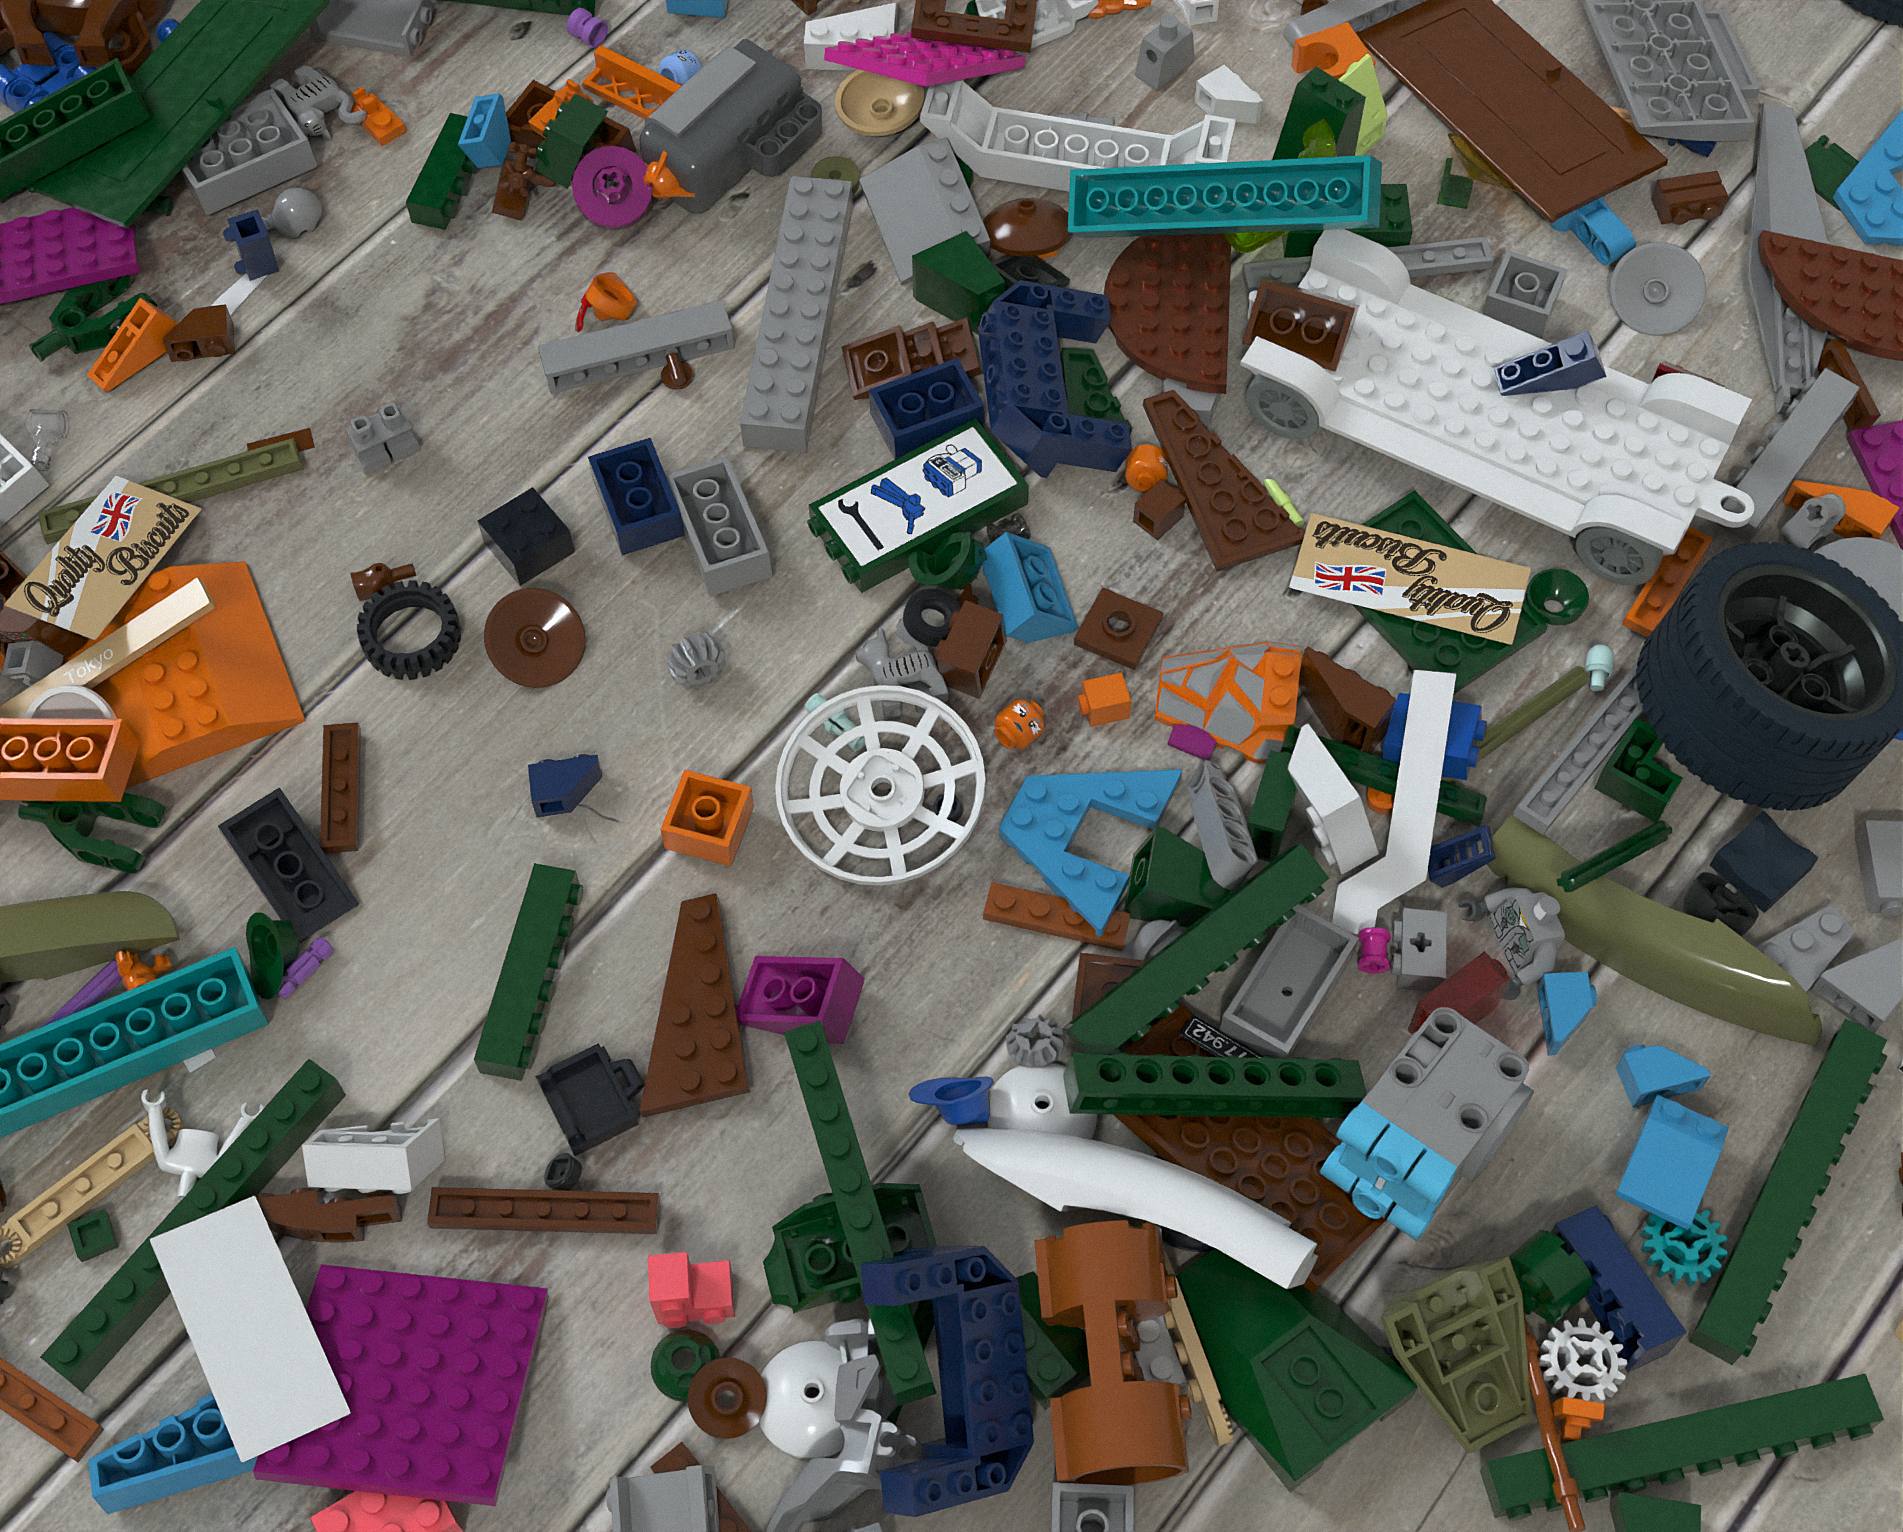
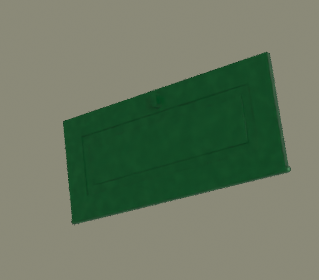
M201 0L131 76L151 118L144 121L140 126L133 127L118 135L114 140L94 148L87 155L78 157L65 164L61 169L41 177L29 186V192H36L128 229L224 121L232 118L231 113L330 4V1Z

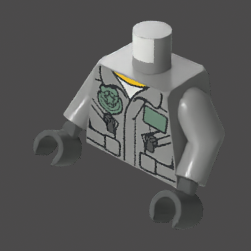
M1507 888L1485 896V901L1482 902L1466 899L1459 903L1458 907L1460 908L1471 906L1473 908L1471 916L1463 918L1465 921L1477 922L1484 918L1486 911L1491 913L1488 919L1511 971L1516 976L1513 979L1498 976L1492 981L1491 986L1493 988L1503 989L1506 987V990L1498 998L1504 1000L1517 999L1522 985L1528 987L1542 978L1544 973H1550L1554 969L1557 950L1565 939V932L1557 917L1560 911V904L1554 897L1548 896L1544 892L1532 893L1526 888Z

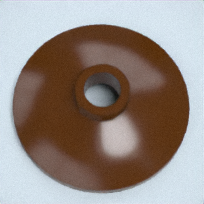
M719 1358L704 1365L693 1377L688 1390V1408L694 1422L705 1433L721 1439L736 1438L752 1430L762 1418L767 1402L766 1387L758 1371L749 1363L737 1358ZM724 1391H731L735 1395V1401L731 1406H724L720 1403V1395Z

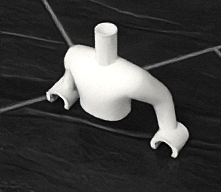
M148 1089L144 1090L141 1094L143 1106L149 1112L150 1135L159 1168L164 1172L182 1175L177 1193V1199L182 1200L193 1188L197 1177L202 1178L257 1116L247 1115V1102L242 1104V1117L224 1142L219 1155L217 1154L219 1136L212 1132L195 1129L179 1130L176 1143L170 1149L162 1111L166 1106L165 1093L162 1091L160 1099L155 1103L148 1102ZM262 1104L260 1105L259 1113L264 1109Z

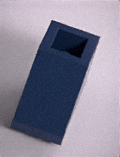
M579 754L570 759L556 761L545 759L536 764H529L531 802L536 817L571 813L602 778L598 755Z

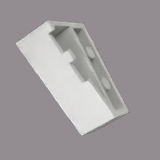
M440 1118L428 1119L425 1127L405 1129L404 1122L392 1123V1130L369 1132L368 1125L318 1131L302 1144L308 1187L324 1188L328 1192L339 1191L344 1188L358 1189L361 1193L392 1190L395 1194H405L413 1191L419 1183L445 1161Z

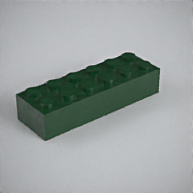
M118 58L0 121V201L8 198L10 194L21 188L34 184L38 179L52 171L61 169L65 164L74 159L87 155L91 150L105 142L114 140L118 135L127 130L140 126L144 121L151 118L135 82Z

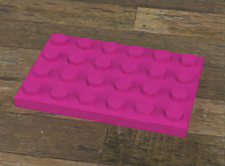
M910 30L907 31V35L891 33L890 38L873 36V40L858 38L855 43L839 41L838 46L825 48L824 60L922 86H931L1021 69L1025 67L1026 56L1016 54L1012 50L911 37Z

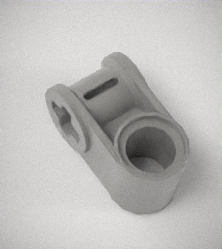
M1833 493L1823 495L1821 498L1808 499L1794 517L1783 526L1781 534L1792 545L1797 546V548H1806L1813 553L1824 543L1827 535L1844 517L1846 511L1845 502L1840 496Z

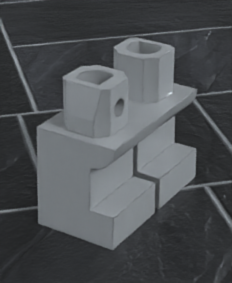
M393 402L381 406L380 414L368 419L366 416L361 415L352 419L350 422L351 427L345 429L352 454L364 475L392 464L384 445L394 462L421 451L419 443L412 432V426L400 406H396Z

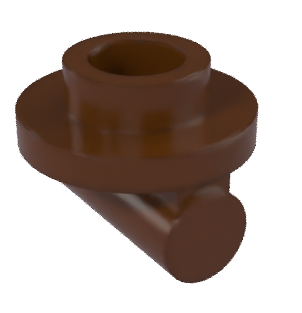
M677 353L668 354L666 356L667 365L661 371L662 382L670 389H683L693 380L692 369L688 364L680 362Z

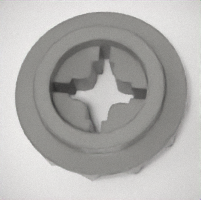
M1041 1014L1034 1019H1029L1025 1016L1023 1022L1019 1024L1012 1023L1011 1032L1006 1035V1047L1009 1056L1016 1063L1025 1067H1042L1050 1064L1059 1057L1065 1044L1062 1028L1056 1024L1054 1018L1047 1020ZM1038 1032L1041 1039L1037 1040L1033 1049H1031L1029 1039H1032L1034 1034Z

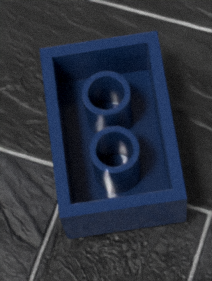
M958 358L869 389L870 414L894 460L974 418L984 428V405Z
M651 437L588 456L592 478L621 555L685 536L680 510Z

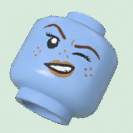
M679 50L661 60L659 74L683 85L702 69L699 59L692 52Z

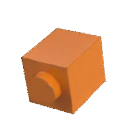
M1122 672L1082 681L1081 695H1077V704L1081 716H1087L1090 727L1130 718L1131 698Z

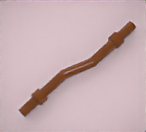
M1524 1314L1529 1385L1535 1403L1542 1440L1555 1480L1552 1488L1557 1503L1562 1504L1569 1531L1582 1532L1586 1527L1577 1500L1580 1498L1576 1480L1571 1478L1557 1434L1549 1394L1537 1355L1540 1353L1536 1337L1530 1334Z

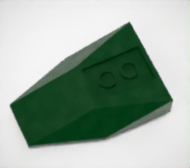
M1217 1248L1211 1250L1176 1276L1221 1396L1220 1403L1289 1492H1292L1318 1472L1328 1458L1377 1420L1382 1422L1411 1400L1418 1388L1415 1382L1335 1302L1318 1291L1313 1294L1303 1284L1286 1289Z

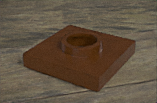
M1102 588L1074 638V645L1135 670L1158 629L1164 612ZM1118 616V620L1131 624V627L1125 632H1114L1107 626L1109 619Z

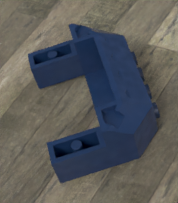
M1020 280L993 301L989 310L983 313L980 325L978 326L991 432L1042 478H1047L1057 463L1117 472L1132 451L1128 423L1068 414L1057 338L1096 344L1111 322L1108 296Z
M945 1245L903 1250V1255L860 1263L864 1304L898 1306L922 1300H932L945 1438L922 1443L923 1460L880 1470L884 1512L918 1517L1009 1491L1034 1444L1033 1418L1018 1280L985 1246Z

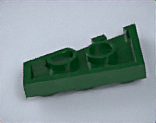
M1062 348L1060 359L1068 414L1128 423L1129 433L1131 434L1133 428L1129 420L1124 419L1120 411L1121 404L1117 396L1113 397L1107 385L1108 378L1094 350Z

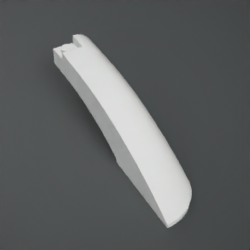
M960 1128L956 1130L953 1136L955 1143L962 1145L963 1142L965 1143L963 1151L972 1159L1060 1212L1084 1208L1105 1210L1143 1219L1179 1231L1217 1248L1286 1289L1304 1284L1318 1258V1255L1313 1253L1317 1244L1290 1229V1221L1224 1185L1156 1157L1099 1141L1040 1131Z

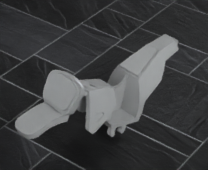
M853 1319L834 1323L825 1330V1341L841 1353L842 1365L839 1366L837 1375L834 1416L835 1421L840 1423V1429L844 1434V1447L836 1459L813 1458L808 1462L777 1504L778 1507L765 1532H799L806 1523L832 1519L862 1492L869 1489L882 1490L880 1470L915 1462L912 1459L904 1460L903 1452L907 1446L918 1448L920 1442L915 1437L908 1436L906 1432L887 1420L898 1404L893 1395L888 1375L879 1373L881 1362L879 1357L874 1355V1350L879 1349L871 1319L868 1322L864 1319Z

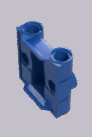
M45 32L43 36L54 59L55 66L22 64L12 71L7 66L0 65V101L16 113L94 71L97 67H81L72 45L66 44L54 33ZM53 73L55 75L42 85H36Z

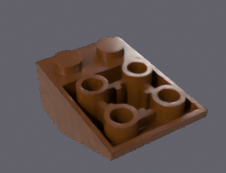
M1307 646L1304 649L1298 685L1300 691L1333 741L1372 754L1387 733L1397 698L1391 696L1385 688L1374 686L1364 680L1356 671L1346 669L1332 661L1327 654L1315 651Z

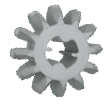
M694 632L689 638L683 637L680 643L672 645L673 651L666 655L668 671L677 683L682 684L684 688L694 686L697 689L702 683L707 682L710 684V680L713 677H719V670L726 666L724 650L721 644L716 641L715 637H711L708 632L701 635Z

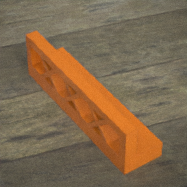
M602 45L594 51L596 68L582 82L583 89L645 120L656 109L647 110L642 107V104L655 102L661 106L682 86ZM603 76L611 80L613 84L600 86L596 82ZM631 90L636 93V96L623 98L618 95V92Z

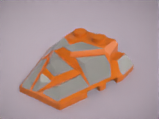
M1266 641L1162 657L1154 720L1170 727L1187 724L1198 727L1209 733V736L1217 742L1216 747L1224 749L1225 746L1231 747L1244 753L1243 758L1246 760L1266 764L1270 750L1280 752L1288 726H1294L1301 666V646Z

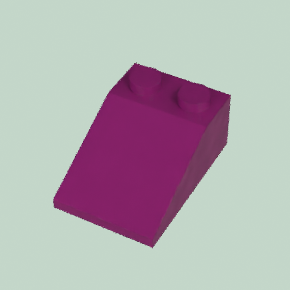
M755 956L737 1006L739 1024L784 1035L786 1031L821 1021L827 1042L844 1044L865 978L844 958Z

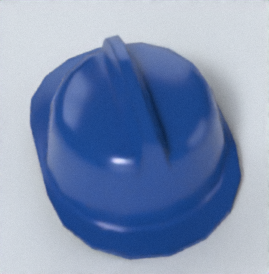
M987 1076L975 1078H936L914 1086L909 1092L910 1100L919 1104L935 1105L948 1124L958 1126L986 1123L990 1117L987 1090L992 1087L994 1081L991 1077Z

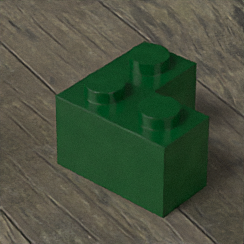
M576 93L568 103L563 101L555 115L557 119L555 121L550 119L542 135L546 137V141L543 140L536 151L537 155L535 157L539 161L535 171L568 189L572 184L573 174L578 163L587 154L588 149L599 135L608 111Z
M1635 718L1604 766L1594 789L1646 818L1657 822L1674 797L1683 777L1654 762L1664 742H1660L1655 734V729Z

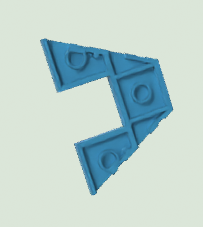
M1903 110L1839 186L1833 196V199L1865 244L1880 245L1888 243L1892 246H1903V189L1893 176V174L1903 171Z
M1182 770L1027 776L999 826V837L1008 846L1015 848L1018 856L1027 865L1030 863L1043 876L1042 880L1059 897H1063L1068 901L1069 908L1074 913L1078 912L1096 930L1095 934L1098 937H1102L1129 884V875L1067 853L1091 807L1154 830L1160 823L1182 779Z

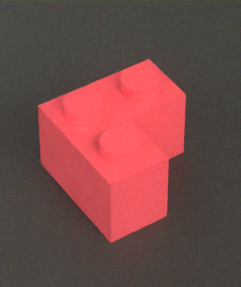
M687 1252L648 1256L649 1301L658 1324H664L667 1328H680L686 1326L688 1321L703 1320L705 1324H719L725 1322L728 1317H735L733 1274L729 1260L690 1264Z

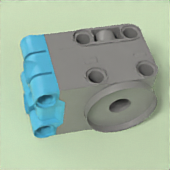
M1447 1007L1437 1008L1419 1030L1414 1032L1399 1055L1358 1107H1355L1346 1117L1336 1134L1343 1142L1327 1158L1320 1170V1174L1347 1193H1350L1354 1188L1351 1195L1353 1196L1354 1205L1361 1213L1370 1218H1385L1393 1208L1387 1221L1417 1241L1461 1178L1465 1177L1470 1182H1473L1481 1174L1530 1102L1534 1090L1523 1083L1529 1072V1064L1526 1058L1461 1016L1457 1011Z

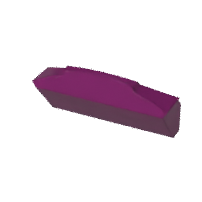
M1187 724L1173 726L1167 745L1202 760L1206 759L1209 761L1213 751L1216 749L1217 742L1209 736L1208 732Z

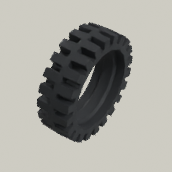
M409 580L408 587H405L402 581L395 582L396 589L391 590L389 585L382 588L384 595L381 596L375 592L371 596L372 603L366 601L362 606L364 613L359 612L358 639L367 660L371 662L373 668L377 671L381 670L383 675L390 677L393 673L395 679L403 680L404 674H407L409 680L417 679V672H421L423 678L430 676L429 668L431 667L438 672L442 669L441 661L448 664L452 660L451 652H457L459 648L458 642L461 641L460 622L453 603L446 593H442L440 588L437 586L431 588L430 583L422 581L420 587L416 580ZM408 607H424L440 616L442 621L441 631L436 639L424 649L412 653H393L385 650L378 644L377 631L386 618L396 611Z

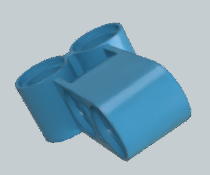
M1605 196L1557 219L1554 223L1548 221L1550 226L1557 231L1566 232L1571 230L1603 265H1609L1621 259L1636 247V241L1631 231L1604 203Z

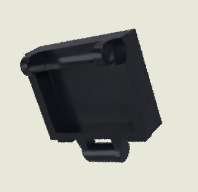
M599 1043L551 1066L546 1072L535 1076L574 1156L639 1125L637 1120L639 1113L633 1101L629 1100L643 1089L644 1082L631 1059L610 1062L611 1059L604 1046L600 1047ZM619 1071L622 1072L629 1086L624 1090L615 1076V1073Z

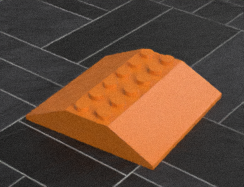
M245 561L171 566L149 574L96 640H88L69 658H63L62 665L197 577L204 582L216 608L90 689L109 704L116 718L123 719L140 741L126 788L305 722L304 715Z

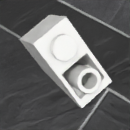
M1222 65L1196 82L1194 102L1208 115L1236 119V122L1256 124L1260 121L1263 104L1260 95L1256 91L1251 90L1241 80L1239 75L1233 73L1225 65Z

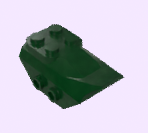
M872 1184L894 1257L903 1255V1250L937 1246L920 1184ZM824 1193L814 1197L812 1202L803 1204L772 1226L775 1240L768 1256L763 1261L773 1304L788 1306L792 1308L794 1314L838 1301L840 1304L851 1303L861 1297V1294H863L833 1193Z

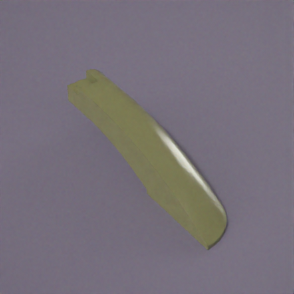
M1513 813L1493 835L1492 841L1496 859L1487 864L1489 869L1496 876L1505 878L1508 881L1505 889L1526 888L1532 893L1544 892L1548 896L1554 897L1560 904V911L1557 917L1565 932L1564 940L1628 979L1707 1015L1760 1033L1815 1046L1819 1042L1822 1035L1820 1015L1812 1014V1009L1809 1005L1811 998L1801 985L1783 968L1718 918L1711 923L1676 911L1641 896L1603 875L1573 892L1566 893L1562 886L1557 885V879L1561 877V872L1580 863V860L1573 857L1545 834H1540L1514 817Z
M132 891L67 896L0 906V983L43 978L45 981L115 960V955L119 951H123L124 954L128 951L132 955L180 940L179 931L172 915L162 904L150 896Z

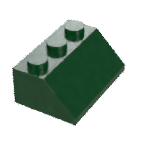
M1032 1271L1016 1277L1019 1283L1029 1391L1046 1410L1050 1407L1049 1398L1063 1396L1090 1376L1087 1339L1079 1327L1048 1326L1041 1316L1038 1276Z

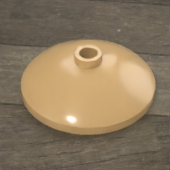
M858 69L840 84L835 96L836 112L840 121L848 129L866 136L891 135L905 129L918 118L925 101L924 88L922 85Z

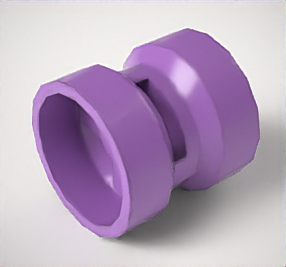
M578 8L570 15L566 29L573 37L582 38L586 45L596 48L606 38L608 25L599 17L593 18L592 14L586 9Z

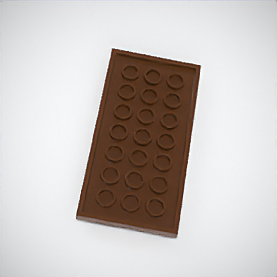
M1182 1004L1122 1052L1130 1055L1151 1056L1154 1054H1164L1166 1056L1200 1055L1202 1057H1217L1180 1035L1193 1014ZM1113 1114L1164 1161L1205 1176L1238 1192L1290 1221V1229L1315 1242L1317 1246L1313 1253L1318 1255V1258L1303 1284L1313 1294L1388 1222L1387 1218L1393 1210L1392 1208L1385 1218H1370L1361 1213L1354 1205L1353 1196H1351L1354 1188L1350 1193H1347L1320 1174V1170L1327 1158L1342 1142L1314 1118Z

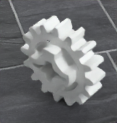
M1579 1318L1574 1328L1568 1320L1563 1321L1560 1326L1561 1332L1553 1327L1547 1335L1550 1341L1544 1340L1540 1346V1350L1546 1354L1542 1355L1538 1360L1540 1366L1548 1368L1543 1374L1544 1381L1553 1380L1555 1383L1551 1393L1556 1394L1562 1390L1566 1393L1565 1397H1578L1580 1400L1589 1401L1590 1397H1592L1593 1401L1602 1403L1605 1400L1604 1393L1612 1397L1618 1391L1615 1384L1621 1385L1626 1377L1618 1370L1624 1369L1627 1365L1626 1359L1617 1358V1355L1624 1348L1623 1345H1612L1610 1342L1614 1333L1608 1331L1604 1335L1599 1332L1600 1323L1597 1321L1591 1328H1587L1584 1318ZM1602 1353L1605 1356L1607 1367L1603 1364ZM1557 1356L1562 1360V1372L1558 1365ZM1584 1358L1588 1364L1581 1367L1576 1361ZM1575 1383H1585L1587 1386H1581Z

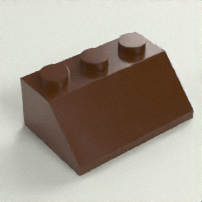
M1264 278L1260 281L1242 344L1251 346L1258 336L1314 361L1322 368L1336 372L1350 338L1360 305L1270 278Z

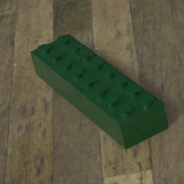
M1302 843L1288 848L1062 1028L1081 1053L1090 1052L1105 1055L1122 1053L1123 1051L1119 1047L1126 1040L1130 1042L1133 1040L1135 1042L1152 1029L1149 1025L1150 1021L1155 1017H1158V1019L1163 1017L1164 1019L1181 1006L1178 999L1184 994L1187 996L1190 994L1195 995L1210 983L1207 978L1213 971L1215 973L1223 972L1239 959L1236 955L1239 950L1243 949L1245 951L1248 948L1252 949L1268 936L1264 930L1269 926L1272 928L1277 925L1281 926L1296 914L1293 907L1298 903L1303 905L1307 902L1308 904L1325 891L1322 884L1330 878Z

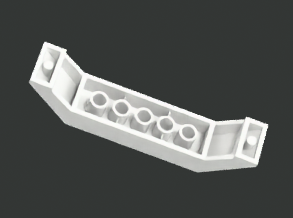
M963 80L929 86L920 115V122L938 139L947 137L953 152L980 177L1069 191L1070 170L1227 162L1236 119L1205 115L1204 121L1177 134L1166 135L998 108L989 104Z

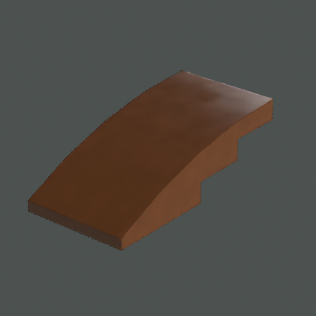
M967 317L939 328L932 321L905 332L898 325L841 347L854 400L869 399V389L956 358L959 359L968 378L983 374L971 325Z

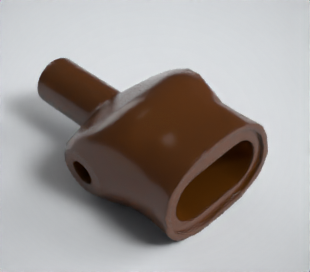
M374 563L363 571L350 573L359 601L371 599L375 592L382 596L384 595L383 587L389 585L391 590H394L396 581L416 576L413 563L392 569L383 563Z

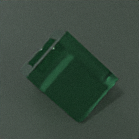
M1447 157L1437 204L1467 209L1474 183L1473 178L1450 174L1453 158Z

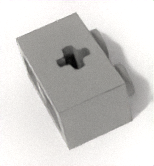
M1403 908L1400 920H1394L1392 926V942H1398V951L1392 954L1391 975H1397V989L1440 993L1446 979L1447 912Z

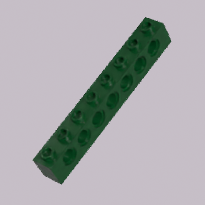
M1083 1052L1071 1055L1063 1074L1069 1114L1346 1118L1367 1095L1359 1061L1343 1060L1341 1058L1308 1059L1297 1057L1294 1059H1283L1269 1056L1239 1058L1233 1055L1202 1057L1200 1055L1166 1056L1164 1054L1150 1056L1130 1055L1127 1053L1105 1055Z

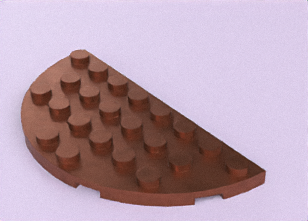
M1762 230L1758 237L1762 264L1764 268H1769L1776 280L1773 285L1799 316L1823 334L1828 330L1838 337L1847 340L1845 345L1850 348L1881 358L1903 361V260Z
M1232 233L1140 236L1128 245L1113 263L1104 287V295L1108 296L1111 322L1108 325V329L1111 330L1116 338V345L1133 363L1147 373L1163 381L1170 378L1186 383L1187 389L1226 394Z

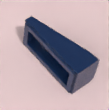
M1484 825L1431 846L1428 863L1430 881L1443 888L1496 859L1490 827ZM1482 840L1484 852L1479 854L1477 842ZM1471 847L1472 857L1468 858L1467 848ZM1460 853L1461 861L1459 862L1457 861L1456 854ZM1448 859L1450 860L1449 866H1447L1446 860Z

